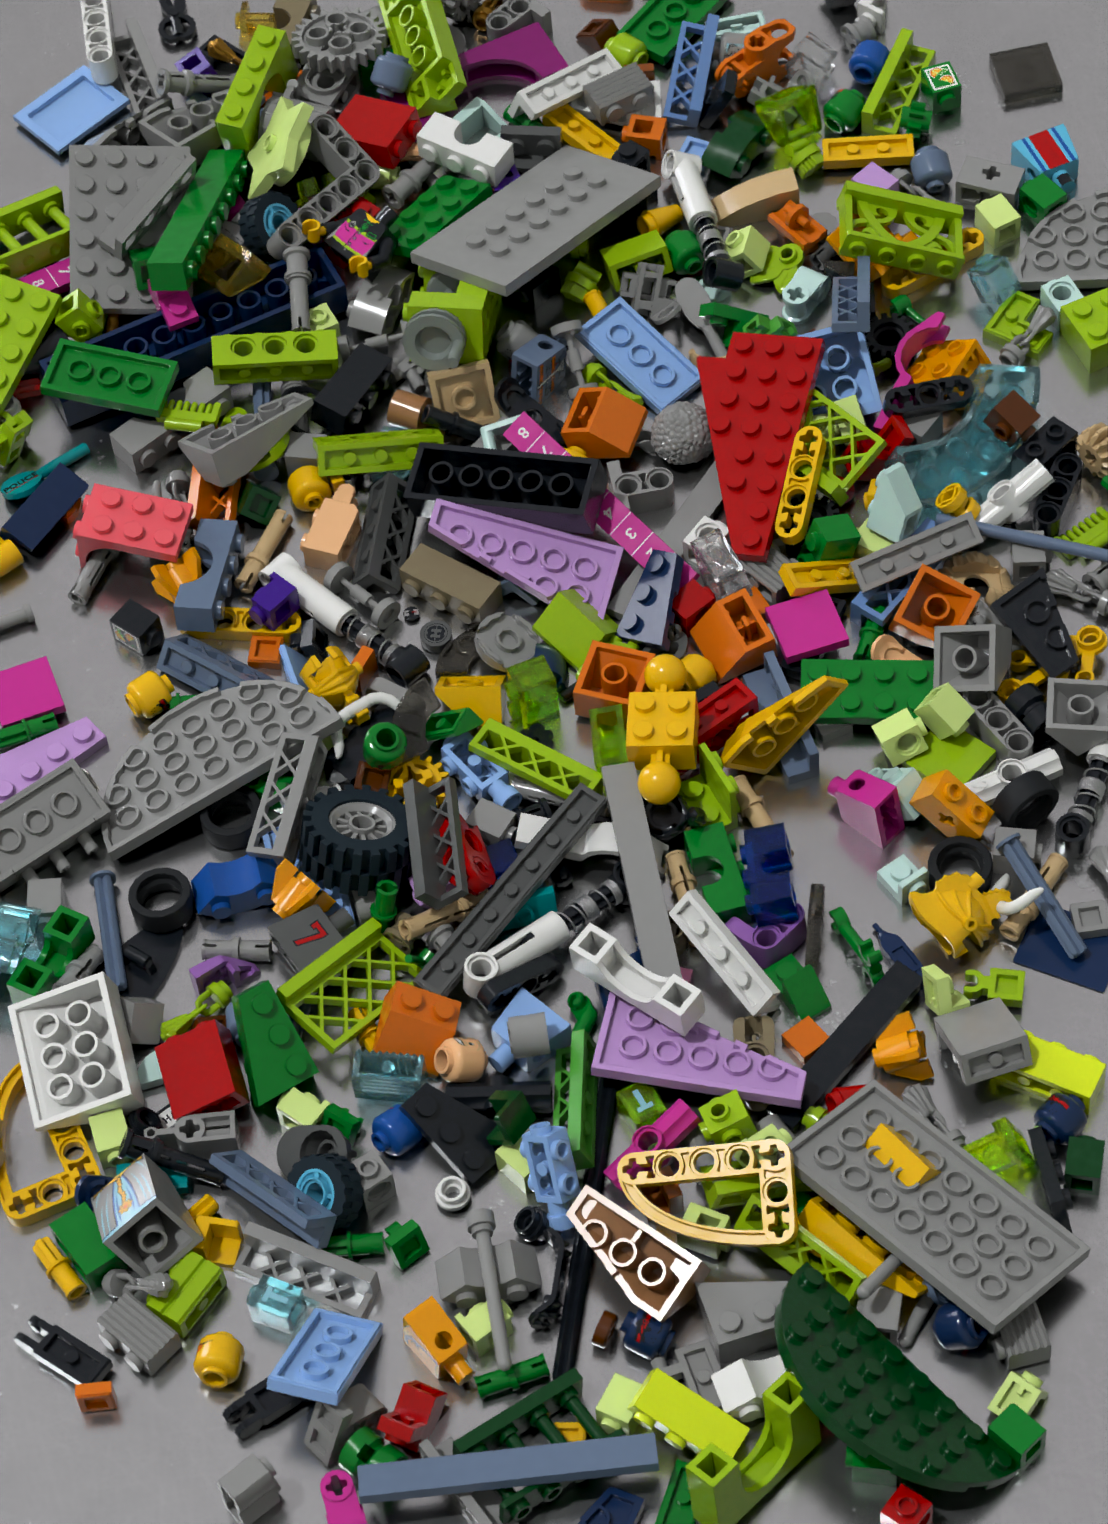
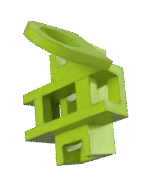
M24 410L18 412L15 416L6 411L1 415L6 419L0 425V464L3 467L20 456L25 439L29 436L33 419Z

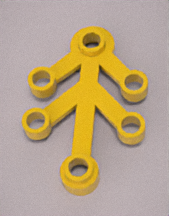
M1087 625L1079 629L1077 635H1069L1078 659L1081 657L1080 671L1075 674L1074 678L1095 680L1093 673L1095 657L1106 649L1108 640L1105 632L1098 626ZM1015 650L1011 652L1010 668L1012 671L1023 672L1029 666H1037L1025 651ZM1040 669L1022 681L1013 678L1005 679L1001 682L997 691L998 697L1005 703L1010 694L1020 686L1027 683H1035L1039 686L1048 679ZM1070 671L1067 672L1066 674H1064V675H1063L1062 677H1060V678H1068V679H1069V673H1070Z

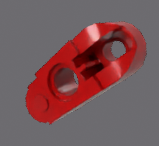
M460 814L468 891L477 897L495 884V872L478 825L472 829L469 828L468 823ZM447 817L439 830L440 837H443L449 826ZM451 846L448 847L443 856L444 866H446L452 855ZM452 874L449 882L456 886L455 875Z

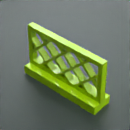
M814 388L812 396L817 400L812 401L811 398L806 417L807 422H805L804 427L815 426L818 428L828 426L829 438L825 439L826 446H829V459L823 460L817 489L841 507L849 498L846 492L888 444L884 439ZM828 407V418L813 421V408ZM848 422L850 424V435L835 437V424ZM811 438V441H810L809 443H805L806 447L808 448V455H810V456H811V454H810V452H809L810 444H811V442H816V441H813V438ZM871 439L875 442L868 452L857 454V441ZM850 442L851 455L835 458V445ZM851 463V471L842 481L836 476V465ZM802 465L797 469L796 474L800 477H805L811 472L812 466Z
M374 917L370 918L277 988L276 991L287 1014L332 1055L379 1020L383 1000H372V989L390 990L396 982L395 971H407L415 978L422 970L416 964L405 961L406 954L382 935V924ZM379 946L389 955V961L371 960V952ZM351 967L366 968V979L347 978V970ZM371 969L390 970V981L371 980ZM413 980L411 982H404L413 986ZM327 985L342 986V997L323 996V988ZM347 987L366 988V999L348 998ZM304 1003L318 1004V1016L305 1015L298 1007ZM324 1005L342 1006L343 1018L324 1016ZM348 1007L367 1008V1016L363 1019L348 1018ZM324 1025L343 1027V1035L334 1041L324 1032Z

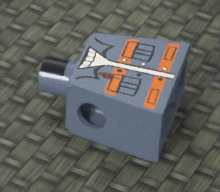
M539 334L512 354L511 377L515 378L522 389L540 405L546 401L564 380L566 351L569 350L566 339L558 338L554 340L544 334Z

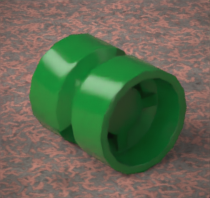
M364 1426L348 1439L339 1455L338 1464L353 1477L358 1478V1465L409 1459L406 1454L392 1444L385 1445L383 1437L369 1427Z

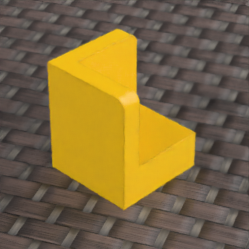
M197 1215L196 1225L202 1233L204 1240L192 1250L203 1256L205 1260H209L219 1267L233 1268L239 1257L244 1239L240 1222Z

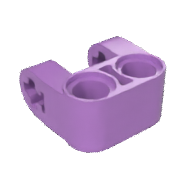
M766 884L754 895L755 903L767 915L755 928L737 917H732L725 923L757 964L763 968H768L791 954L804 942L808 933L803 907L772 884Z

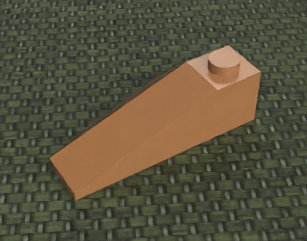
M587 1184L566 1212L567 1217L605 1265L611 1276L614 1277L629 1300L661 1323L693 1298L696 1293L695 1282H703L711 1271L702 1260Z

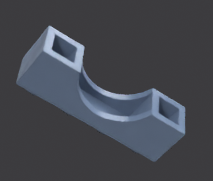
M201 518L194 538V544L201 557V565L209 568V570L197 580L180 584L173 608L177 630L216 632L218 621L224 619L225 598L231 595L232 575H236L238 572V554L244 551L245 536L240 534L238 521Z

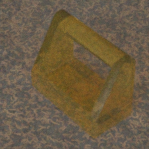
M221 233L213 243L212 249H209L205 262L201 264L197 276L227 297H232L265 279L271 268L253 253ZM236 260L240 262V265L228 281L214 273Z

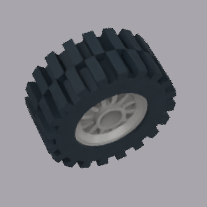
M353 784L344 785L343 791H339L336 786L328 788L327 796L322 792L316 794L314 801L309 800L306 804V810L303 811L299 862H302L304 872H310V878L314 882L322 879L323 887L329 890L334 886L340 887L339 893L349 895L350 890L358 891V896H367L368 891L373 890L376 894V886L381 880L395 882L398 885L397 889H400L401 882L407 884L409 882L408 878L412 874L405 804L403 805L404 797L398 794L390 797L388 796L389 790L380 788L378 792L371 791V785H362V789H354Z

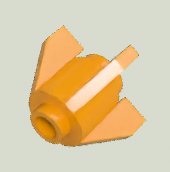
M190 547L181 555V558L177 559L176 563L169 562L166 565H153L150 568L155 577L151 583L156 593L175 603L180 584L192 582L202 577L201 557L195 547Z
M286 858L276 868L271 900L276 904L272 910L283 919L316 904L320 906L323 912H327L336 901L324 890H321L316 896V893L321 888L302 871L294 877L299 869Z
M910 1011L897 1014L876 1039V1048L872 1049V1055L878 1069L884 1068L888 1074L922 1081L934 1077V1072L929 1059L920 1061L921 1058L927 1057L924 1044L926 1036L924 1031H909L916 1027Z

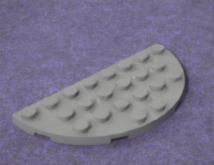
M1108 188L1095 190L1094 195L1078 201L1075 198L1057 207L1037 224L1029 234L1028 242L1018 258L1016 290H1041L1042 285L1067 275L1070 276L1077 288L1108 287Z
M278 680L240 681L238 687L222 691L216 687L180 703L148 727L150 732L137 746L131 745L111 776L103 799L111 810V815L108 821L101 824L103 840L113 861L117 860L268 772L271 768L282 731L315 735L323 740L346 725L335 708L323 697H318L308 692L303 686ZM289 743L285 754L287 759L299 754L302 751L303 744Z

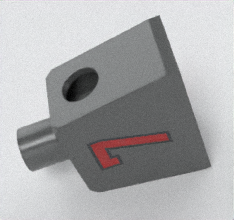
M316 904L267 928L271 941L297 974L343 940L341 933L355 923L344 907L327 917L320 906Z

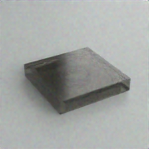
M1047 42L991 53L989 55V61L1004 103L1063 92V83Z

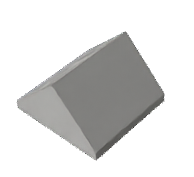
M1048 677L1045 732L1076 756L1083 754L1108 739V681Z

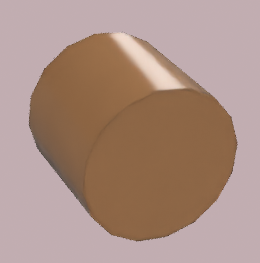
M397 389L388 407V424L404 430L427 428L428 424L421 422V416L426 405H432L431 398Z

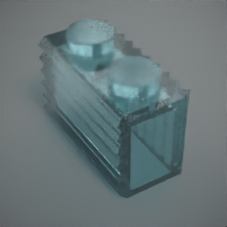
M358 1049L355 1052L351 1073L355 1098L405 1102L424 1084L428 1083L429 1077L425 1057L422 1054L410 1056L409 1053L403 1055L400 1052L397 1055L395 1052L389 1054L388 1051L385 1053L381 1051L376 1053L374 1050L368 1052L367 1049L363 1052Z

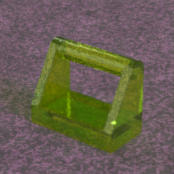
M815 85L790 86L754 101L757 115L781 148L822 130ZM795 106L806 125L788 132L784 110Z

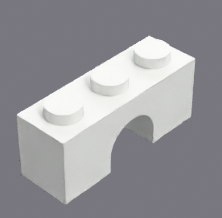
M434 112L416 135L420 157L429 162H435L447 167L453 172H459L474 178L478 182L489 183L493 187L499 185L515 164L512 142L486 133L475 144H462L461 122L438 112Z

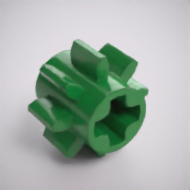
M912 101L911 107L903 106L899 128L906 129V134H913V138L919 139L921 132L929 133L933 111L925 110L926 103Z

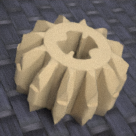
M1100 422L1081 432L1077 437L1075 448L1080 453L1079 457L1084 463V468H1089L1093 476L1098 475L1102 479L1108 475V426Z

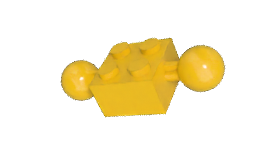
M670 654L655 656L648 662L645 668V682L652 692H629L627 759L628 762H635L636 770H641L637 781L639 793L646 801L655 805L667 804L678 795L681 779L677 770L697 768L699 730L696 691H680L686 683L687 671L683 662L678 657Z

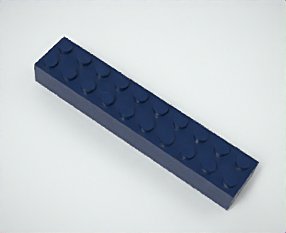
M320 244L309 248L311 256L308 261V271L312 274V281L308 285L309 309L326 302L334 315L346 311L348 298L343 280ZM284 260L278 261L191 297L199 316V321L170 332L160 310L83 343L178 361L179 371L174 382L198 373L206 366L209 368L213 366L211 336L291 331L290 287L284 281L287 263ZM52 356L39 361L43 377ZM52 397L68 427L112 409Z

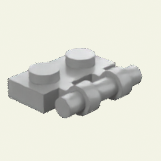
M709 1339L674 1350L676 1364L667 1366L664 1357H657L651 1361L653 1369L658 1368L675 1380L684 1379L687 1388L723 1410L711 1379V1375L721 1369Z

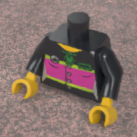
M387 205L375 217L361 208L337 221L320 224L315 219H307L302 223V233L307 235V239L311 243H317L320 240V236L324 238L323 241L334 254L349 265L350 273L358 272L360 278H367L373 282L383 268L389 267L392 264L398 240L389 228L399 216Z

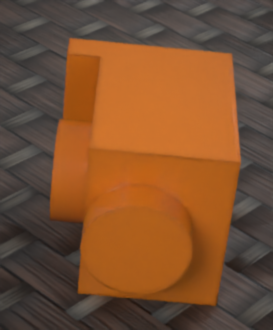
M631 114L628 126H623L621 142L624 143L632 140L647 148L650 155L656 156V160L662 161L668 141L667 118Z

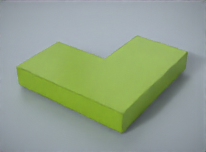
M1013 288L983 329V338L1004 346L1006 343H1010L1015 336L1023 335L1040 305V299ZM1044 329L1040 333L1035 334L1029 341L1030 348L1026 356L1038 361L1053 340V332ZM1017 343V345H1016V346H1018L1021 350H1022V348L1024 347V345H1023V346H1019L1018 343Z

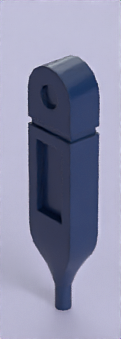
M874 923L872 927L878 933L881 952L888 962L893 965L898 960L922 976L921 967L924 966L898 935L888 933L882 930L877 923ZM924 986L916 994L917 996L925 997Z

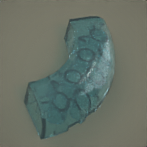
M979 364L968 378L973 383L974 392L969 404L965 406L959 424L937 441L933 440L911 446H896L885 461V469L897 462L904 464L923 505L922 509L937 507L935 505L937 496L946 486L952 483H959L967 491V495L988 484L1012 461V453L1023 443L1018 440L1010 448L1006 443L997 439L993 431L983 421L990 411L1013 389L1036 410V406L1039 403L1041 386L1040 367Z

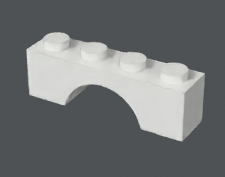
M589 923L569 946L571 961L575 970L684 1037L705 1013L702 990L674 973L670 977H662L647 970L624 950L618 939L592 923Z

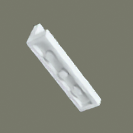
M604 48L518 91L507 112L512 119L526 113L531 121L583 96V85L622 68V66L610 51Z
M696 889L688 890L668 914L753 1017L776 1011L781 1005V1002L777 999L781 991Z

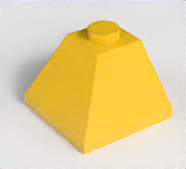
M506 675L440 677L435 686V695L451 710L469 707L484 721L482 725L477 727L478 731L489 718L503 724L505 720Z

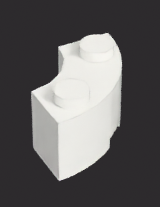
M780 1355L754 1361L741 1358L712 1374L711 1379L724 1412L732 1417L740 1418L742 1422H751L757 1418L765 1417L762 1393L786 1372Z

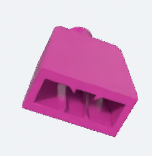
M855 770L846 780L836 776L829 783L828 794L837 798L842 820L880 848L884 849L905 828L898 790L893 784L862 770Z

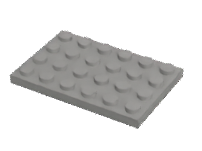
M69 145L70 293L79 288L91 300L94 299L101 305L103 314H153L158 312L148 289L140 291L136 289L133 265L128 254L121 261L98 245L97 238L171 153L183 161L190 154V146ZM191 182L132 250L157 245ZM193 281L187 290L190 298L193 297Z

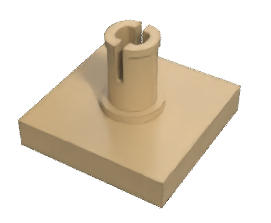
M488 359L458 365L454 369L448 368L447 370L426 372L433 407L450 413L456 411L460 417L481 425L495 423L500 419L499 408L494 399L495 388ZM439 429L442 434H445L444 430Z

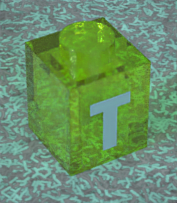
M634 1083L616 1092L618 1111L633 1135L640 1127L652 1125L667 1111L652 1085Z

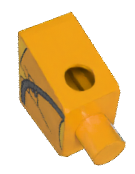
M433 1296L403 1317V1340L437 1379H441L449 1373L460 1386L475 1374L474 1369L466 1361L468 1354L466 1339Z

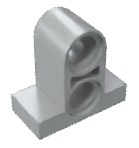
M503 0V4L486 18L488 42L535 22L540 24L547 35L553 31L551 10L536 0Z
M619 460L606 462L611 493L634 514L670 507L675 501L674 476L667 468L655 467L622 474Z
M359 1383L346 1391L337 1406L316 1401L303 1443L328 1467L338 1461L342 1447L357 1430L364 1426L372 1430L377 1428L381 1415L386 1414L388 1409L363 1384Z

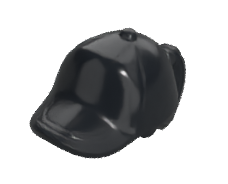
M679 794L671 802L663 805L649 803L643 798L650 835L658 840H670L681 834L687 827L694 826L699 828L703 827L707 822L705 811L696 806L689 808L687 802Z

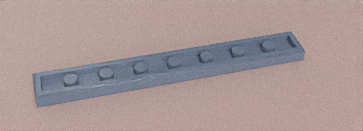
M655 1432L357 1466L360 1504L659 1471Z

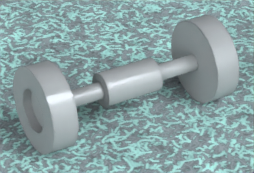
M400 320L402 333L391 336L382 334L367 338L364 344L373 349L389 346V342L403 339L404 330L408 322ZM347 335L337 337L343 363L359 345L350 346Z
M570 320L552 326L550 330L554 339L566 337L569 348L566 353L571 371L576 373L579 386L568 390L570 401H574L579 388L599 387L597 382L585 384L581 372L584 370L579 349L575 348L571 336L583 330L581 321Z
M344 561L334 564L325 575L324 586L333 593H339L346 587L350 590V595L363 605L373 607L371 622L379 629H386L393 624L400 613V604L392 597L384 598L377 603L374 601L372 594L359 584L353 585L350 582L353 576V568Z

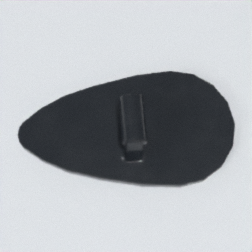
M183 926L167 933H154L143 929L122 944L127 988L125 991H119L120 997L155 998L168 978L181 951ZM104 961L98 966L94 974L102 971L106 974Z

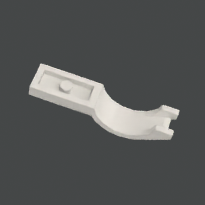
M521 812L514 848L524 850L550 818ZM612 822L592 824L564 858L582 862L587 857L597 854L619 856ZM651 836L659 875L663 879L665 868L661 867L662 856L668 853L669 846Z

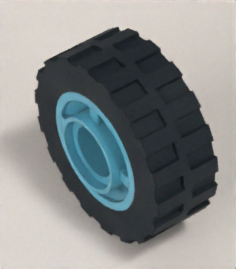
M271 191L250 199V201L243 205L244 208L241 209L239 214V232L245 247L250 250L249 252L253 256L258 257L257 259L265 260L268 263L279 260L269 254L267 241L284 221L298 211V206L295 202L293 203L290 197L282 195L281 192L273 193Z
M337 1153L310 1154V1156L300 1158L301 1160L292 1166L293 1169L287 1176L288 1182L337 1215L332 1232L341 1231L343 1228L349 1227L352 1221L359 1215V1209L362 1208L363 1204L362 1194H364L361 1185L362 1179L360 1174L357 1173L355 1165L350 1163L348 1158L339 1156Z

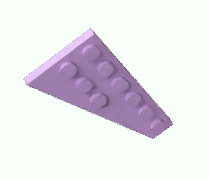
M438 498L436 499L428 524V532L548 605L559 591L575 589L584 598L583 602H589L599 612L598 616L602 620L604 619L624 547Z
M611 991L591 1065L592 1076L723 1096L736 1089L743 1100L799 1109L801 1108L807 1080L806 1071L772 1055L763 1056L748 1049V1044L737 1039L735 1042L721 1037L719 1031L698 1021L684 1037Z

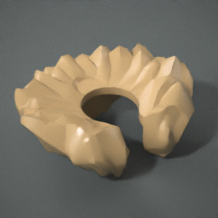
M968 551L964 554L953 556L951 560H947L944 563L942 569H938V572L963 585L969 578L983 580L989 588L984 599L988 607L1015 587L1011 584L1010 574L1007 569L1003 568L992 555L986 556L982 552Z

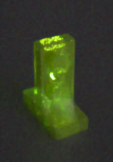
M1005 1117L992 1122L995 1129L994 1132L962 1147L995 1174L1015 1164L1023 1170L1036 1164L1023 1133Z

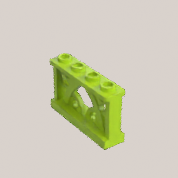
M846 180L837 199L840 236L839 255L858 259V256H870V262L952 280L957 278L965 262L962 239L963 206ZM853 214L859 215L860 218L853 219ZM892 222L907 225L911 231L921 237L910 242L900 241L883 227L890 225ZM860 226L866 227L862 230V232L853 230L854 228ZM939 233L948 234V239L939 235ZM939 244L944 246L948 251L943 250Z

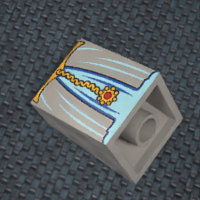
M144 1153L91 1198L102 1243L142 1278L159 1272L164 1274L204 1240L202 1233L168 1175Z

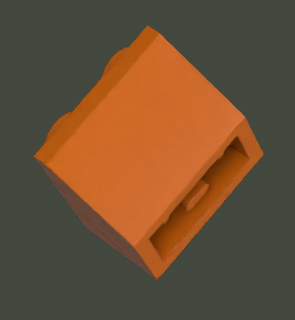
M609 387L579 388L560 433L567 448L570 446L580 447L587 453L588 458H630L648 411L642 405Z
M746 588L716 601L690 630V635L702 656L713 664L719 685L764 664L765 652L773 650L775 656L778 657L775 638Z

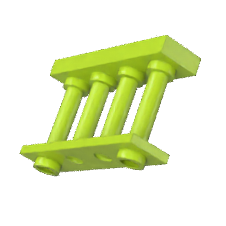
M57 186L0 208V242L10 250L0 255V274L16 279L70 256L69 218L65 215L62 190ZM54 220L62 230L48 235L40 225ZM28 231L36 240L22 246L14 236Z

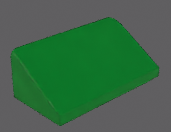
M469 707L429 714L416 735L415 741L422 743L456 737L482 725L484 721Z

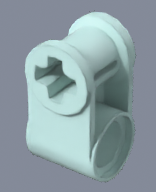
M800 266L792 280L782 291V300L785 303L782 309V318L794 323V325L805 323L819 303L826 298L830 290L831 278L805 266Z

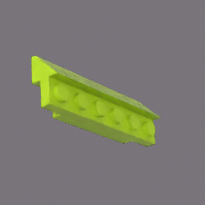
M378 0L393 53L409 58L408 63L413 67V73L405 92L409 106L417 108L419 118L433 115L434 112L443 113L457 110L455 98L463 92L467 83L441 0Z

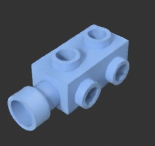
M465 732L460 736L446 738L441 748L442 759L440 762L443 764L444 771L448 772L449 776L454 775L460 781L463 790L468 796H475L478 800L481 797L489 801L493 799V803L511 811L519 806L522 801V794L513 785H509V771L469 751L468 744L474 738L469 732ZM484 740L481 745L489 748Z
M550 1122L535 1123L529 1127L530 1131L521 1135L522 1141L520 1143V1153L524 1158H527L530 1171L528 1187L531 1191L535 1192L537 1202L547 1203L549 1211L547 1213L548 1226L558 1231H564L574 1227L566 1215L570 1208L568 1201L577 1197L581 1192L567 1129L564 1126H551Z

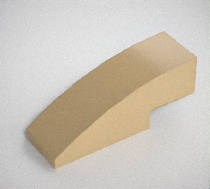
M792 167L773 171L736 185L711 200L718 218L717 225L733 227L768 220L770 211L781 209L789 200L800 204L799 187Z

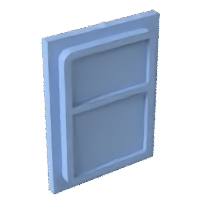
M83 65L13 115V118L46 146L60 155L69 148V145H74L129 105L130 100L110 84L100 85L95 83L90 69Z

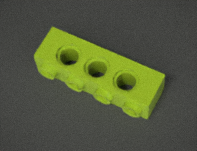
M319 329L315 331L211 336L214 385L331 379L339 369L336 330Z

